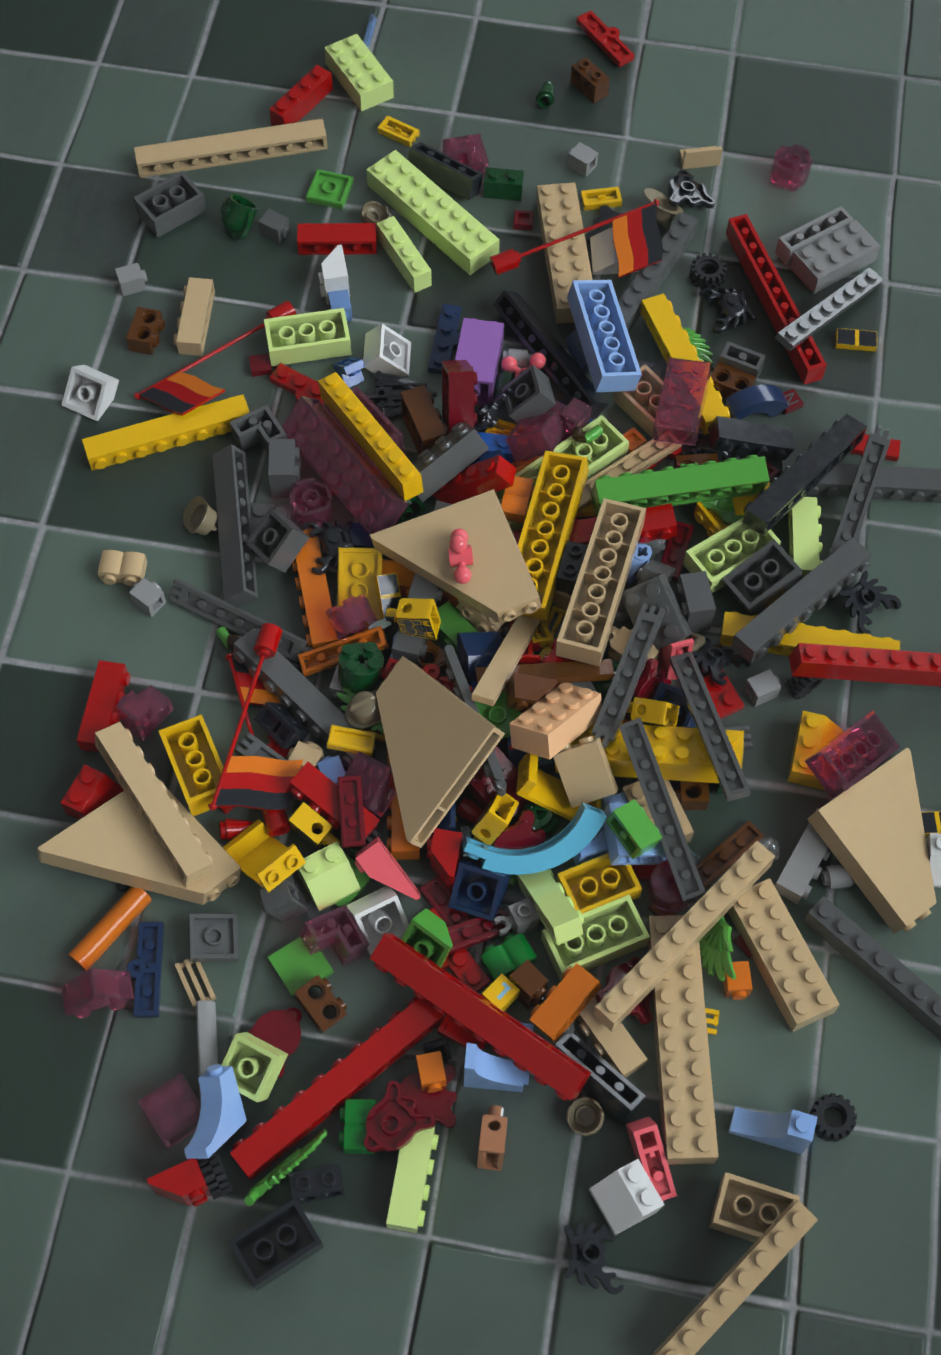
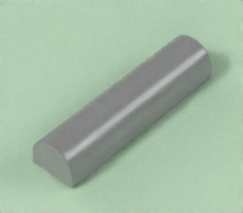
M208 1000L197 1001L199 1077L207 1071L209 1066L218 1064L216 1003ZM199 1084V1097H200V1103H201V1092H200V1084Z

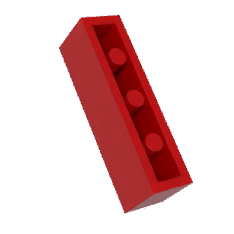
M316 65L269 108L271 125L277 126L299 122L333 90L332 73Z
M376 223L298 224V255H329L338 245H342L344 255L377 254Z
M500 455L466 467L437 490L433 496L441 502L455 504L493 489L497 492L512 487L516 467Z
M99 660L77 737L80 750L99 752L95 746V732L119 722V708L123 706L125 701L124 689L130 683V673H128L125 664Z
M307 762L290 781V793L298 800L303 799L316 813L323 815L327 819L326 821L333 826V829L341 830L338 785L311 763ZM363 806L366 840L376 829L380 819Z

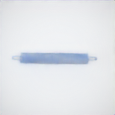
M371 15L363 41L364 44L368 45V49L376 23L375 18L373 19L375 22L370 20L374 17Z

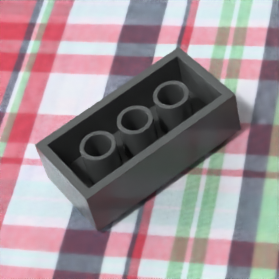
M459 422L451 429L452 432L447 436L438 438L431 449L422 451L418 455L419 458L412 463L422 476L424 492L417 495L422 503L489 449L477 431L467 422Z

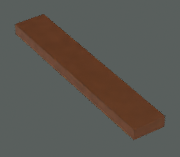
M603 659L600 666L580 661L516 665L512 675L519 673L556 679L557 683L613 680L614 677L611 659ZM488 667L476 668L477 685Z
M749 820L696 865L705 890L728 871L756 841L761 842L765 838V835ZM675 883L652 902L648 909L655 916H674L694 899L683 902L677 883Z

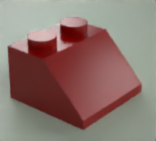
M84 764L62 799L61 805L66 814L80 820L124 790L106 774Z
M436 828L433 836L428 838L427 858H430L433 871L452 893L461 859L463 833Z
M189 1159L147 1179L149 1186L155 1194L187 1206L192 1204L194 1207L202 1205L208 1201L207 1197L211 1196L197 1159Z

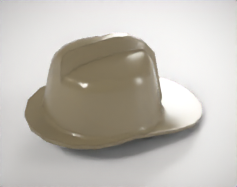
M652 188L644 190V195L650 202H654V199L659 201V205L656 207L657 222L659 224L669 227L676 216L680 215L681 212L683 213V209L679 206L673 207L669 205V198L658 190Z
M201 496L194 497L188 503L183 514V524L189 533L207 535L211 530H218L215 525L217 520L216 511Z
M377 690L370 692L362 691L353 696L345 712L346 719L350 725L363 729L382 722L376 697Z

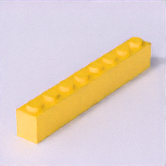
M664 293L643 299L640 313L703 434H708V426L716 416L730 418L729 409L723 405L721 394L715 390L713 379L710 375H707L704 362L699 360L696 347L691 345L688 332L683 330L680 317L675 315L671 301L667 300Z
M337 372L318 380L321 399L402 499L407 501L423 493L420 472Z
M242 394L199 406L183 416L170 414L84 438L82 441L91 470L93 471L104 469L114 464H121L135 458H143L156 452H164L174 447L185 446L195 441H203L213 436L224 435L227 432H231V421L250 413Z
M734 611L725 612L719 644L731 647L734 635L758 615L749 616ZM800 622L791 634H785L782 641L775 647L772 645L767 653L790 656L798 643L900 650L901 641L890 637H875L866 633L857 634L847 630H833L824 626H809Z

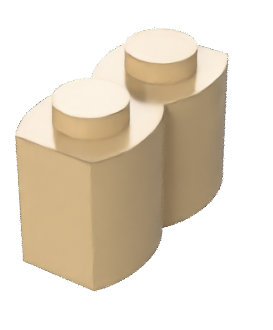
M103 550L98 568L100 581L108 585L122 582L127 586L133 587L134 584L139 583L145 577L148 563L146 556L139 552Z

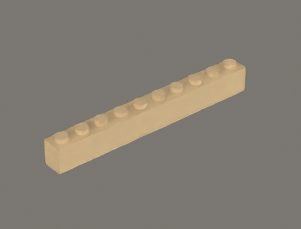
M323 119L134 147L140 178L328 149Z
M756 841L597 1004L593 1015L612 1032L771 867L775 855L760 842Z

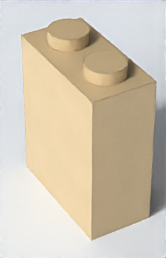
M591 735L579 740L580 744L574 746L568 744L553 757L572 808L581 805L582 802L588 803L616 794L618 791V786L600 737L593 739Z

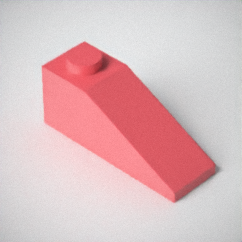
M693 638L672 643L659 649L658 662L661 669L665 670V678L671 681L677 679L670 663V657L691 652L694 645Z
M379 837L355 853L356 861L354 863L362 874L366 872L370 878L415 900L421 898L420 891Z
M649 1116L626 1124L636 1160L639 1159L662 1201L676 1197V1190L657 1124Z

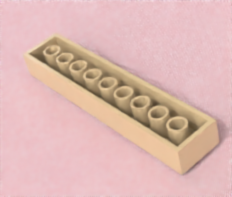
M684 915L649 916L646 925L650 936L648 952ZM698 942L652 989L662 1138L668 1165L714 1164L719 1157L700 945Z

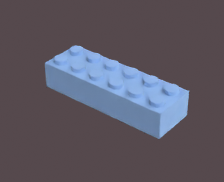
M573 281L567 299L595 391H635L642 374L612 281Z

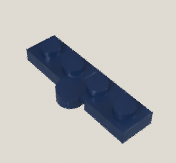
M442 304L428 365L429 373L442 374V361H451L453 350L458 348L460 338L458 327L462 314L461 306Z
M139 922L138 959H133L127 965L128 975L133 980H136L134 998L135 1018H159L164 939L163 922Z

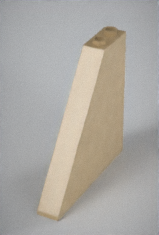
M494 489L370 534L374 548L498 623L512 621L517 616L525 613L531 614L537 611V609L542 608L537 589ZM458 528L464 529L467 532V545L472 547L473 565L466 566L471 571V579L466 584H459L455 581L453 574L458 567H451L449 561L448 547L451 539L450 536Z
M402 656L388 677L381 683L380 688L376 692L406 840L422 848L505 733L416 664Z
M907 747L807 818L894 934L902 929L904 932H907L917 925L914 920L918 918L921 921L932 913L930 908L937 903L910 749Z
M167 788V795L176 801L178 812L181 816L187 818L190 825L189 829L193 834L198 835L204 852H208L213 859L211 876L188 887H185L125 791L37 848L38 860L41 863L204 905L209 900L214 901L227 887H234L240 880L241 867Z

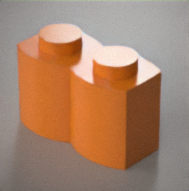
M515 476L513 486L505 489L501 507L507 520L520 523L525 522L535 488L534 479Z

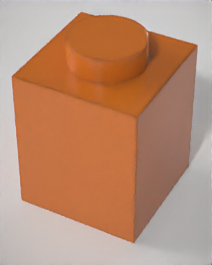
M749 961L732 962L736 975L734 980L725 972V980L723 981L725 998L732 997L733 1000H742L750 995L753 988Z
M441 1051L416 1055L422 1091L427 1090L429 1093L442 1090V1087L446 1086V1076Z

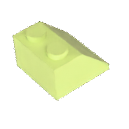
M338 841L305 857L306 863L297 870L300 879L319 912L361 890L352 867Z

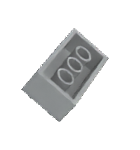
M855 220L794 252L790 268L815 294L875 262L880 245Z

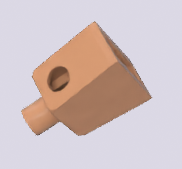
M498 1105L489 1106L488 1114H484L482 1117L477 1168L502 1171L508 1118L503 1116L504 1109Z

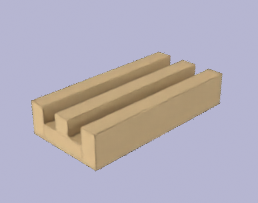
M187 958L183 960L184 962L175 964L194 1009H196L197 1001L182 971L186 967L201 999L198 1001H213L216 999L200 962H189ZM193 964H196L209 993L207 997L204 996L191 967Z

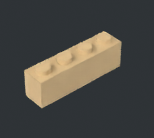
M189 278L188 285L184 286L185 300L181 301L180 305L182 315L177 320V329L179 330L174 335V345L177 346L179 354L203 356L215 295L213 279Z
M595 995L576 1018L580 1023L578 1024L579 1029L585 1037L589 1036L594 1042L592 1046L595 1052L600 1057L604 1056L614 1069L627 1078L645 1066L647 1058L622 1023L611 1032L593 1015L598 1004Z

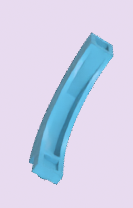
M582 802L571 822L559 834L542 844L524 849H503L465 836L462 847L467 856L477 860L480 857L481 867L492 872L513 875L542 872L568 861L582 851L596 836L607 816L603 810Z

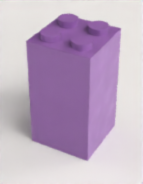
M463 318L455 360H467L470 366H473L474 372H477L478 379L477 385H474V393H477V405H488L494 398L496 377L503 350L504 323Z

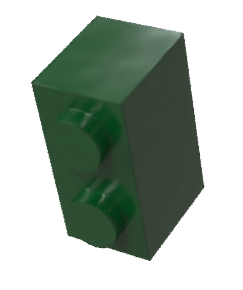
M486 167L483 198L521 201L524 170Z

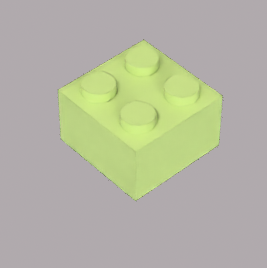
M248 1032L235 1034L221 1066L233 1067L239 1093L255 1102H260L268 1099L288 1054Z

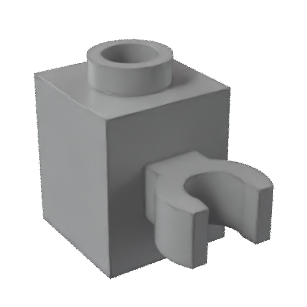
M529 897L509 905L506 913L507 917L498 916L494 919L493 923L494 925L500 923L505 925L504 929L499 930V936L507 935L512 928L516 935L520 933L525 934L537 929L540 917Z

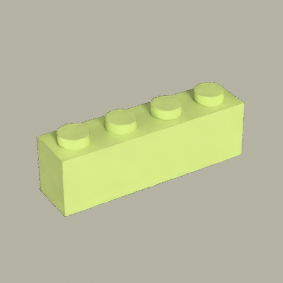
M392 216L378 222L377 239L413 292L416 293L432 286L430 267L396 218Z
M803 497L788 512L790 557L801 568L803 578L823 562L819 556L822 554V542H819L822 525L818 524V519L821 516V506L817 505V497Z
M551 869L532 874L517 875L521 892L526 899L530 897L541 922L557 946L584 934L582 929L584 918L580 910L574 909L570 896H565L561 883L555 882Z
M435 1126L432 1129L418 1132L411 1142L399 1151L386 1222L387 1228L417 1233L418 1226L423 1227L426 1211H422L421 1208L423 1200L428 1201L430 1185H426L427 1175H432L435 1161L430 1159L431 1151L437 1150L439 1135L435 1134Z

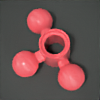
M534 353L530 357V364L541 369L546 364V358L542 353ZM512 356L505 357L501 362L502 369L514 372L516 374L515 378L527 369H520L517 366V360Z
M458 528L450 536L451 539L448 547L449 561L451 567H458L453 574L455 581L459 584H466L471 579V571L466 566L473 565V554L471 545H467V532L464 529Z

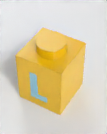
M501 974L482 993V996L505 1011L518 998L520 989Z

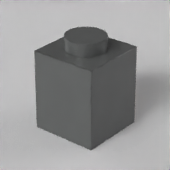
M268 209L258 221L260 235L278 244L290 234L289 218L271 209Z

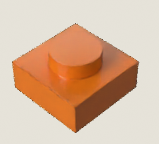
M634 427L623 434L629 441L628 453L647 443V440Z

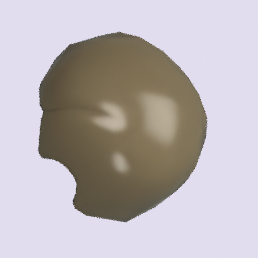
M375 201L365 203L360 212L362 222L376 223V230L378 222L391 217V214L388 213V207L382 206Z
M582 1097L575 1099L568 1107L566 1120L574 1133L590 1136L602 1128L604 1112L596 1100Z

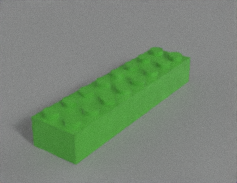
M750 455L741 460L729 458L724 460V462L707 461L703 465L698 466L686 464L682 468L665 467L661 471L655 472L648 469L641 471L640 474L632 475V473L627 472L620 474L619 477L601 476L594 482L591 498L594 515L598 517L604 498L643 508L672 503V506L698 503L699 501L707 502L757 495L766 487L770 480L765 456Z

